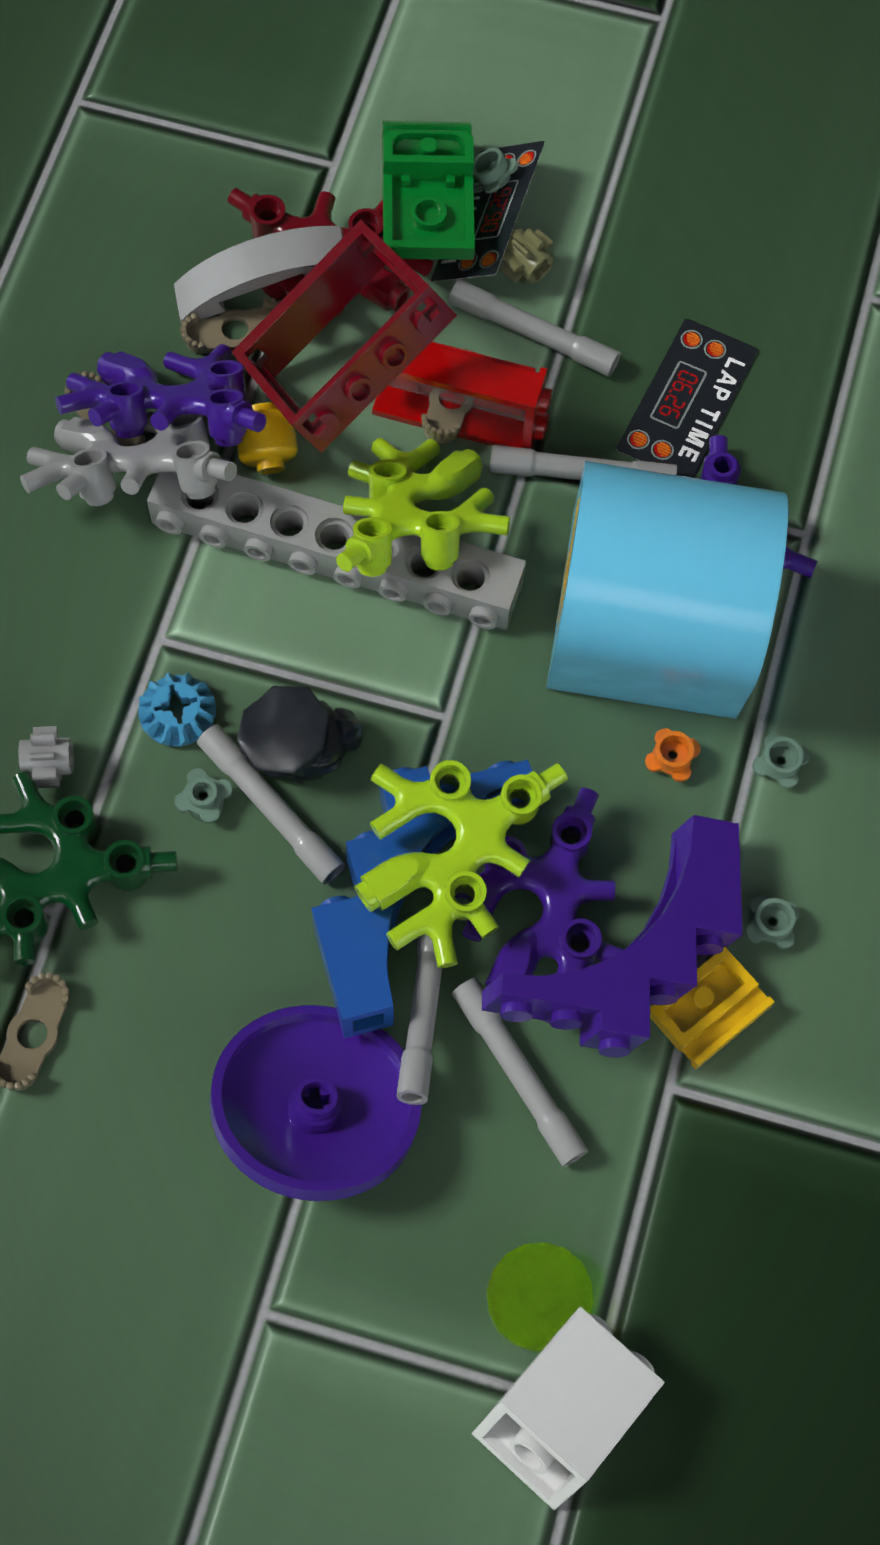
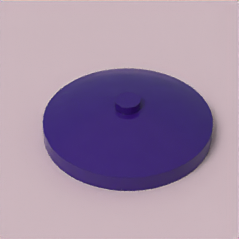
M301 1005L279 1009L257 1018L242 1028L226 1045L218 1059L212 1078L209 1101L210 1117L216 1138L230 1161L242 1173L260 1186L286 1197L308 1201H332L352 1197L372 1189L388 1178L401 1165L413 1145L420 1122L422 1104H406L399 1101L396 1097L401 1058L404 1050L386 1031L379 1029L344 1038L336 1008L319 1005Z

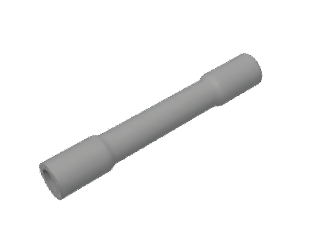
M458 279L450 292L448 304L480 319L493 321L571 357L573 361L607 377L612 375L618 364L621 352L589 337L576 335L499 300L494 294L468 282Z
M493 445L490 473L526 477L539 475L581 480L585 461L672 475L677 474V465L638 460L633 462L543 453L528 448Z
M219 724L205 730L198 738L197 744L223 774L229 776L290 843L295 854L323 885L329 884L337 878L345 869L346 865L317 833L309 829L248 761L246 755L240 752V747Z
M427 935L418 937V962L406 1048L401 1058L396 1094L399 1101L410 1105H421L428 1101L433 1064L431 1051L442 968L437 967L432 940Z
M474 977L465 981L452 992V996L474 1030L482 1036L537 1122L538 1130L561 1166L564 1168L583 1157L589 1149L565 1112L558 1108L506 1028L500 1013L482 1011V990L484 987L478 978Z

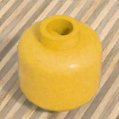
M272 402L253 404L254 411L265 415L266 425L260 432L247 429V432L243 435V441L237 445L239 460L245 466L257 468V473L260 475L282 472L285 470L284 463L292 460L298 453L295 428Z

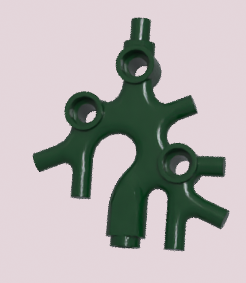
M29 771L21 772L12 778L22 806L15 813L0 814V834L40 833L50 840L55 852L51 865L44 871L34 874L26 873L13 863L0 857V936L8 935L13 939L15 964L30 965L35 963V943L45 937L49 927L48 918L43 910L48 904L58 902L66 905L72 912L79 929L86 930L98 923L88 897L90 890L94 886L111 881L120 890L133 891L140 888L147 879H152L153 872L177 871L176 851L152 852L151 846L140 847L137 843L130 840L117 841L111 844L106 851L93 848L89 843L97 835L98 822L91 804L85 798L68 796L61 799L55 806L46 802L41 796ZM76 823H83V825L78 828H71ZM127 866L135 867L129 873L121 872ZM28 919L34 920L30 926L20 927L24 921Z

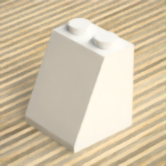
M580 1306L471 1434L553 1510H556L590 1479L665 1382L655 1374L652 1364L644 1356L630 1351L613 1336L611 1328L603 1319L597 1315L587 1313Z

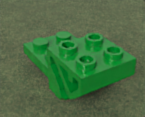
M382 121L383 241L401 259L474 260V138L470 122Z

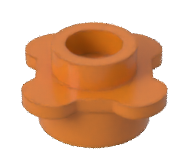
M667 728L660 729L654 736L656 744L653 752L645 757V766L651 772L661 771L671 775L676 782H684L691 776L690 764L693 758L699 756L701 751L700 744L697 740L689 738L680 731H672ZM675 752L677 758L671 759L668 753Z

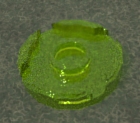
M547 1242L523 1244L506 1253L493 1269L486 1291L488 1314L497 1332L514 1346L533 1353H540L580 1306L587 1313L591 1314L594 1303L592 1281L582 1262L567 1249Z

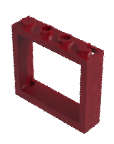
M360 220L231 353L243 365L245 370L287 421L322 453L457 315L407 263ZM367 238L371 245L361 254L356 247ZM386 265L414 295L301 407L276 376ZM423 302L426 307L420 312L417 307ZM259 348L264 355L257 362L250 360L248 357ZM313 413L317 416L314 421L310 418Z

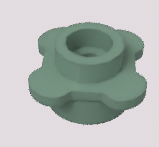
M490 148L483 151L474 160L473 186H482L487 194L496 192L508 183L511 174L518 168V162L515 158H505L498 148Z
M770 734L764 740L765 749L762 755L755 758L753 762V770L760 777L769 776L777 780L783 788H792L798 783L797 773L800 767L809 761V752L792 738L782 737L779 734ZM777 758H784L786 763L783 765L778 764Z
M193 769L186 776L188 783L183 792L175 796V807L179 812H188L192 817L202 820L204 823H214L220 818V813L224 807V799L232 795V786L226 779L216 780L207 776L203 769ZM202 792L208 794V797L204 800L199 798V794Z
M764 895L755 897L750 905L753 911L752 923L747 926L745 931L747 938L753 943L766 941L775 943L779 949L790 948L795 942V935L792 932L793 927L800 916L798 906L793 902H787L780 898H768ZM771 918L775 919L777 925H769L768 920Z

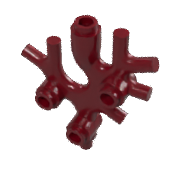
M234 188L228 196V204L240 210L242 218L251 224L254 239L297 228L337 226L332 221V210L336 198L330 192L322 191L319 193L314 211L307 217H298L287 213L284 202L274 195H259L256 193L251 197L242 190ZM383 199L374 209L363 208L355 211L349 218V228L341 227L344 236L362 220L383 240ZM365 238L356 248L362 254L371 243ZM402 259L423 277L429 274L434 263L431 259ZM383 267L359 294L385 311L392 309L397 312L406 303L410 289L393 272ZM300 274L262 287V290L271 298L284 299L304 278V275ZM345 307L335 316L336 318L343 313Z

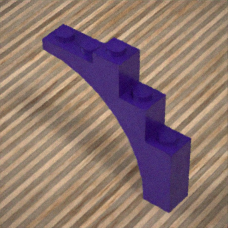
M693 815L672 833L669 869L659 902L642 932L622 952L613 958L578 971L544 976L502 973L482 990V1011L500 1013L502 1019L511 1022L538 1019L550 1021V1026L556 1029L571 1030L580 1027L581 1047L599 1049V1054L606 1057L628 1056L632 1050L650 1039V1004H674L679 998L697 986V954H719L723 951V947L729 946L742 936L739 823Z

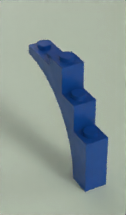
M529 760L515 763L513 761H501L493 764L487 770L470 773L472 795L482 800L499 796L504 783L510 777L520 774L527 775L532 772ZM427 766L416 769L402 767L393 770L403 778L413 782H424L430 779ZM449 784L440 787L445 793L457 791L454 786ZM379 786L380 802L385 813L394 807L395 797ZM518 798L511 800L513 805L524 802ZM425 813L412 819L381 840L372 830L358 835L354 840L346 841L347 864L353 885L355 886L361 882L360 876L397 855L411 852L438 853L456 837L454 825L442 815ZM358 895L352 898L347 896L331 897L323 901L320 906L311 908L314 932L344 1038L394 1026V1007L388 979V955L391 943L386 933L395 927L397 916L407 895L383 911L377 908L373 912H369Z

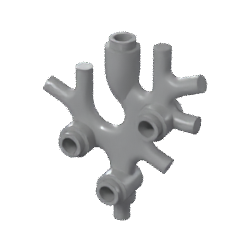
M155 412L147 413L148 423L144 427V431L154 433L156 436L146 443L129 447L120 445L115 434L106 426L96 427L88 419L73 417L71 420L63 419L59 421L54 431L55 442L63 451L74 455L31 447L27 452V462L39 468L21 475L20 480L27 493L62 480L57 484L56 489L64 500H70L79 493V496L86 500L88 505L101 506L114 498L113 492L116 490V483L113 473L126 472L120 484L121 488L125 493L134 495L139 491L147 476L158 472L177 473L181 490L187 493L189 498L204 499L215 492V485L218 479L232 481L236 476L237 467L234 462L222 460L217 452L210 451V443L202 415L187 414L177 416L167 429L160 431L151 424L150 419Z

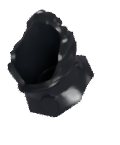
M272 686L262 697L243 710L237 743L240 747V752L246 755L256 770H261L267 776L275 778L284 777L294 783L303 784L305 781L323 778L324 775L337 770L341 766L345 754L360 747L364 728L363 723L352 711L346 708H336L333 710L326 702L318 700L309 687Z

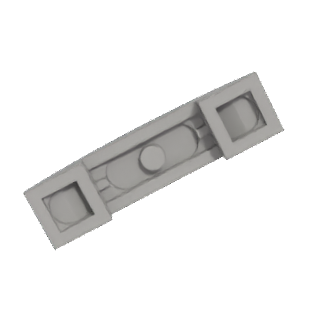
M313 226L280 231L245 241L204 260L174 283L180 322L185 321L187 316L191 317L192 313H196L199 320L225 312L223 303L225 300L303 274L305 277L344 237L342 228L340 226Z

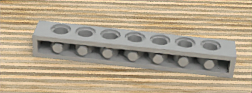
M159 472L147 499L152 524H155L166 533L178 535L182 532L198 537L212 547L224 548L228 546L244 551L249 557L259 561H269L271 559L288 564L293 570L302 574L312 575L317 573L334 578L337 583L348 588H358L360 586L377 591L381 596L391 601L402 602L407 600L423 605L428 611L437 615L453 614L467 618L474 625L484 629H494L496 627L507 631L524 583L525 560L459 541V557L453 566L446 570H433L427 567L425 561L421 558V538L413 535L403 536L392 541V563L384 574L376 577L365 576L358 571V567L345 572L339 568L336 562L337 555L346 549L345 546L337 550H331L325 546L332 542L346 545V541L353 536V525L358 520L367 517L345 515L341 505L237 474L232 481L218 479L215 485V492L209 497L191 499L187 496V493L181 490L177 473ZM198 503L211 504L205 509L192 508ZM243 516L255 517L254 520L247 523L236 521ZM287 529H296L300 531L298 534L294 536H284L280 534L281 532ZM420 569H429L435 574L429 577H421L414 572ZM472 582L479 585L480 588L468 591L462 589L460 585Z

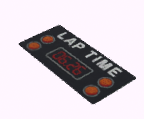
M545 141L498 148L505 158H515L518 162V168L511 174L508 183L494 193L487 194L482 186H473L474 260L439 259L431 278L432 282L490 276L497 273Z
M685 319L616 450L639 461L677 465L676 475L693 478L709 447V439L715 436L758 352V348L693 320Z

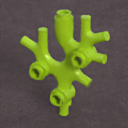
M378 438L372 443L371 451L380 461L370 465L355 459L349 466V477L369 484V498L346 495L343 503V514L367 518L360 519L353 525V536L346 541V549L337 555L336 562L339 568L345 572L358 567V571L362 575L369 577L380 576L386 572L392 563V541L403 536L413 535L421 538L420 555L425 561L426 566L433 570H446L451 568L459 557L460 535L471 532H483L508 536L510 516L482 513L494 502V495L487 488L479 489L459 507L451 511L428 512L419 509L415 504L421 501L449 499L461 494L480 478L483 468L480 456L471 449H465L461 452L455 450L442 460L432 472L418 474L415 472L440 453L439 444L435 440L428 439L413 451L403 452L396 449L384 438Z
M446 760L437 764L431 772L430 779L424 782H413L403 778L382 763L378 766L371 777V781L395 797L394 807L370 822L373 832L380 840L412 819L425 813H437L446 817L456 830V840L448 851L441 854L411 852L397 855L360 876L361 882L354 886L358 897L369 912H373L377 908L383 911L417 888L426 887L432 891L433 901L429 906L386 933L388 940L395 950L401 949L421 935H427L433 943L437 967L448 968L458 964L452 925L456 919L470 920L482 938H486L499 928V925L484 905L487 889L484 880L476 874L477 869L486 863H493L504 867L517 877L522 875L530 860L507 845L505 840L506 832L512 824L521 825L530 822L535 817L539 806L551 798L550 791L568 780L564 769L558 763L539 775L532 771L527 775L520 774L510 777L504 783L499 796L486 800L477 799L472 795L470 773L462 763L455 760ZM449 784L454 786L457 791L445 793L440 787ZM515 798L521 799L527 806L518 808L512 804L511 800ZM466 893L471 897L472 902L461 904L456 900L455 895Z

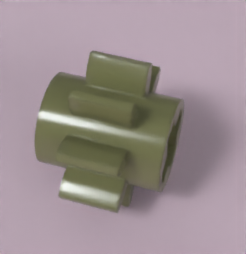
M522 228L514 230L511 233L502 257L505 263L501 266L500 270L514 284L519 280L523 284L527 280L531 284L537 283L546 276L553 266L554 258L548 250L552 246L553 241L539 228L536 231L528 228L526 232Z

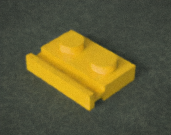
M723 947L721 953L713 955L697 969V986L679 998L674 1004H653L650 1007V1018L679 1052H683L696 1070L769 1010L775 1001L763 993L758 987V982L726 947Z

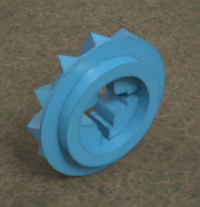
M167 672L164 678L156 682L150 681L148 689L143 696H139L138 717L146 734L156 742L166 746H186L198 741L201 734L213 725L216 716L215 698L206 682L193 678L189 672L185 675H173ZM176 694V697L180 699L182 704L190 703L189 706L183 708V716H181L183 723L178 724L177 718L173 716L171 711L163 712L164 709L170 707L171 695Z

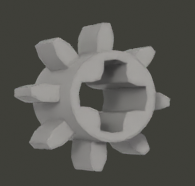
M57 726L33 727V734H30V739L19 741L20 773L29 771L32 775V780H35L37 788L60 787L62 775L73 774L74 753L72 740L70 737L60 738Z

